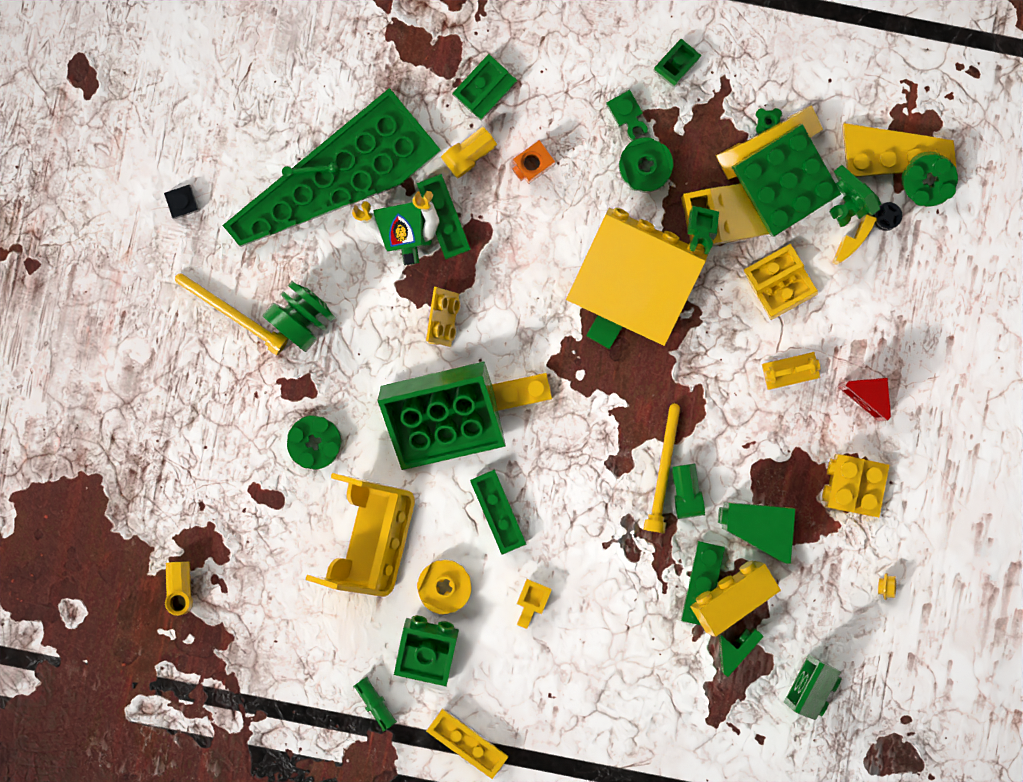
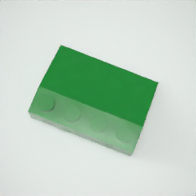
M485 361L380 386L377 401L401 470L506 447L493 386Z

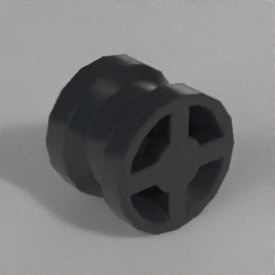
M892 202L881 204L879 206L880 210L872 215V217L877 218L874 223L875 227L882 231H890L897 227L903 217L900 207Z

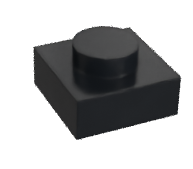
M190 184L164 193L172 219L199 211Z

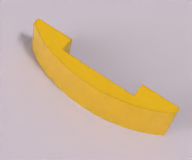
M812 105L787 117V120L743 143H738L715 155L726 178L729 180L736 177L731 166L799 124H803L810 138L822 131L823 127Z

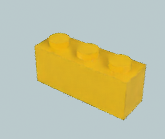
M753 560L744 563L739 568L740 571L737 574L723 578L718 582L717 588L711 592L706 591L696 598L697 602L690 607L707 634L715 637L781 591L765 563Z

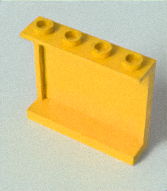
M609 207L566 300L665 346L708 255L704 253V248L698 244L693 252L690 250V243L687 244L680 241L676 234L669 231H664L663 233L655 229L654 225L646 220L640 219L637 221L629 217V213L625 210Z

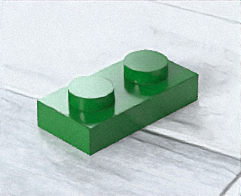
M841 165L834 170L838 180L836 185L839 191L844 196L850 195L852 202L859 210L864 208L871 215L880 210L874 193L848 169Z

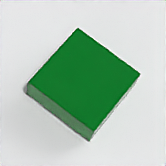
M598 315L586 336L605 348L610 349L623 326Z

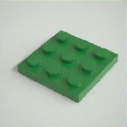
M803 124L795 126L731 166L772 237H775L841 195Z

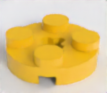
M446 559L434 561L426 566L417 582L418 594L422 603L427 609L437 614H449L461 609L467 603L472 589L470 576L465 568L455 561ZM447 579L450 581L449 586L452 587V591H446L444 594L439 593L440 588L437 586L438 581L444 582Z

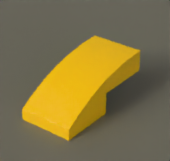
M867 214L863 216L854 238L847 235L842 238L832 263L837 265L852 255L864 242L877 218Z

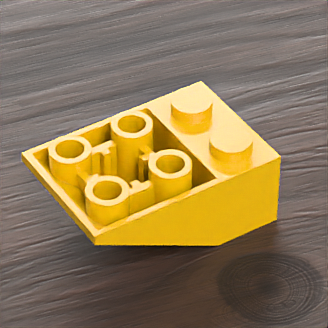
M741 184L683 194L681 197L687 229L692 206L719 211L718 231L715 239L712 240L713 246L769 235ZM689 234L690 243H691V241H692L694 235H690V234Z

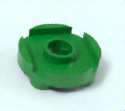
M649 137L638 138L630 142L622 152L619 161V173L624 183L632 190L643 193L653 192L663 187L669 180L673 169V158L669 149L663 143L661 144L659 141ZM642 158H646L648 162H653L650 172L639 169L638 165L642 163Z
M932 151L920 153L909 161L910 164L903 171V189L908 197L919 206L932 207L940 205L947 199L952 198L956 193L958 183L957 170L954 164L945 156L940 155V153ZM928 173H931L934 177L937 176L932 185L923 183V180L927 179Z
M314 415L299 419L294 423L287 435V450L292 460L303 468L313 470L322 469L332 464L339 454L342 443L340 432L335 424L324 417ZM314 435L315 438H321L322 442L318 444V450H314L313 447L308 448L309 436Z

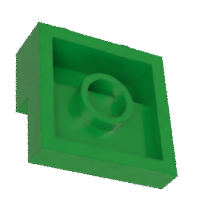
M419 615L412 616L411 619L406 618L393 675L447 687L459 629H455L452 623L441 621L438 625L428 623L425 617Z

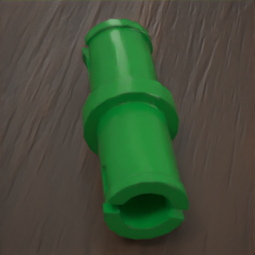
M365 677L355 684L353 688L356 689L366 704V711L372 713L382 731H385L394 725L397 720H395L385 705L384 697L378 695L368 680L369 678Z

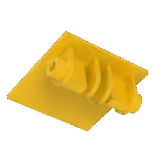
M434 287L426 341L429 344L451 347L452 341L456 336V314L460 309L458 293Z

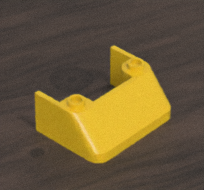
M332 473V479L349 483L347 488L348 502L359 507L346 559H334L328 567L326 577L307 575L306 580L335 590L386 597L393 591L415 505L414 495L408 490Z

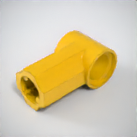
M482 126L461 144L456 143L449 148L440 158L458 179L476 165L475 162L494 149L497 143Z
M190 562L166 563L167 598L165 606L172 615L187 614L193 607ZM178 595L184 597L186 605L181 611L173 607V600Z

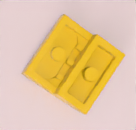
M791 244L743 269L770 320L818 295V290L806 273L804 264Z

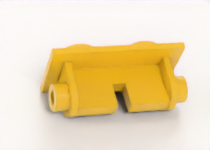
M815 352L762 364L767 390L821 378L819 373L821 369L820 363L816 359Z

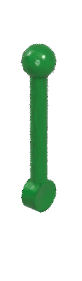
M335 162L327 166L294 169L285 166L282 169V174L288 178L292 174L321 171L335 173L339 167Z

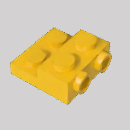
M835 454L834 459L830 458L827 468V474L831 475L829 486L825 485L822 493V501H825V507L879 518L890 465Z

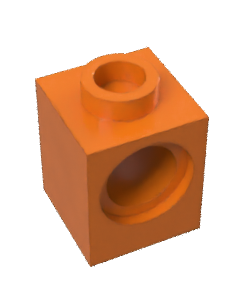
M538 140L513 159L515 166L512 170L520 181L525 179L530 184L555 166V161L540 140ZM529 157H534L539 161L540 165L536 170H528L524 166V161Z

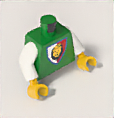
M417 191L412 199L413 202L373 210L374 214L369 213L371 205L367 201H363L361 205L364 211H361L357 205H354L352 210L353 217L359 221L363 220V223L379 243L385 247L387 252L401 250L404 266L420 263L417 247L431 245L432 238H434L439 224V217L433 203H431L433 198L431 191H426L424 198Z

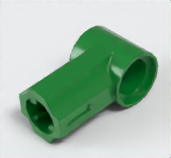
M696 464L672 467L676 491L674 500L677 518L685 519L705 516L702 492L699 491Z

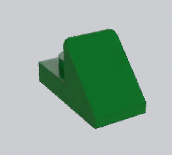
M680 39L654 67V72L672 87L676 88L702 55L683 39Z
M754 627L750 631L746 628L738 636L736 647L721 634L718 635L722 673L729 677L764 637Z

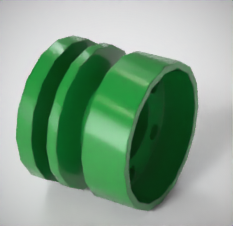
M291 281L288 287L297 293L292 299L282 291L281 296L288 305L283 308L273 302L262 317L300 349L307 352L317 340L310 328L314 325L325 331L327 327L318 321L321 315L331 323L336 317L331 313L327 304L312 291Z

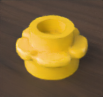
M885 573L884 578H879L878 594L883 595L884 600L895 598L896 576H888V573Z

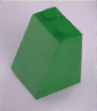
M724 502V506L719 507L718 523L722 524L723 530L776 560L791 564L795 508Z

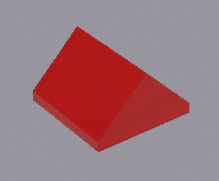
M888 378L841 382L837 386L878 422L888 421L891 418Z

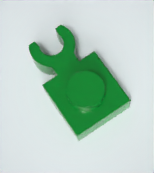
M630 90L606 102L618 127L627 125V136L631 141L636 139L633 134L634 128H640L644 135L648 133L646 124L637 119L643 112Z
M874 193L878 205H881L879 197ZM850 195L843 197V205H836L829 211L840 227L846 226L854 215L860 219L868 214L864 208L859 210L855 206Z
M692 206L688 224V234L694 235L690 243L691 251H695L697 244H702L705 247L704 253L706 255L709 254L713 246L712 240L715 239L718 231L719 211Z

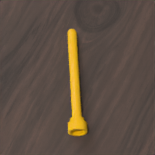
M179 273L175 276L176 283L265 341L268 350L276 356L282 352L289 339L281 332L277 334L273 331L271 333L184 274Z
M676 403L671 404L669 407L652 513L648 514V519H645L643 530L665 533L666 522H664L665 517L662 516L680 413V406Z

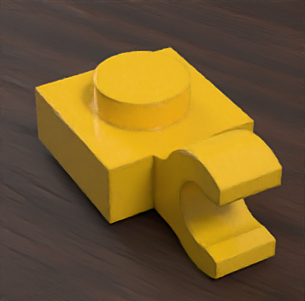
M526 579L516 603L524 607L516 625L527 629L534 611L540 614L543 613L552 590L551 588Z

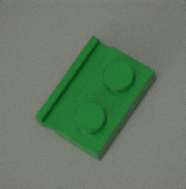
M488 54L455 89L452 95L482 121L518 80Z

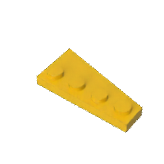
M842 124L846 169L855 177L903 173L913 157L929 151L945 156L956 168L954 140L853 124Z

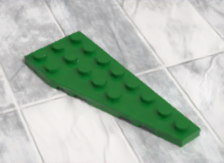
M389 88L292 167L294 169L327 166L335 162L339 167L337 172L292 174L288 178L281 176L222 226L240 247L398 187L442 151Z

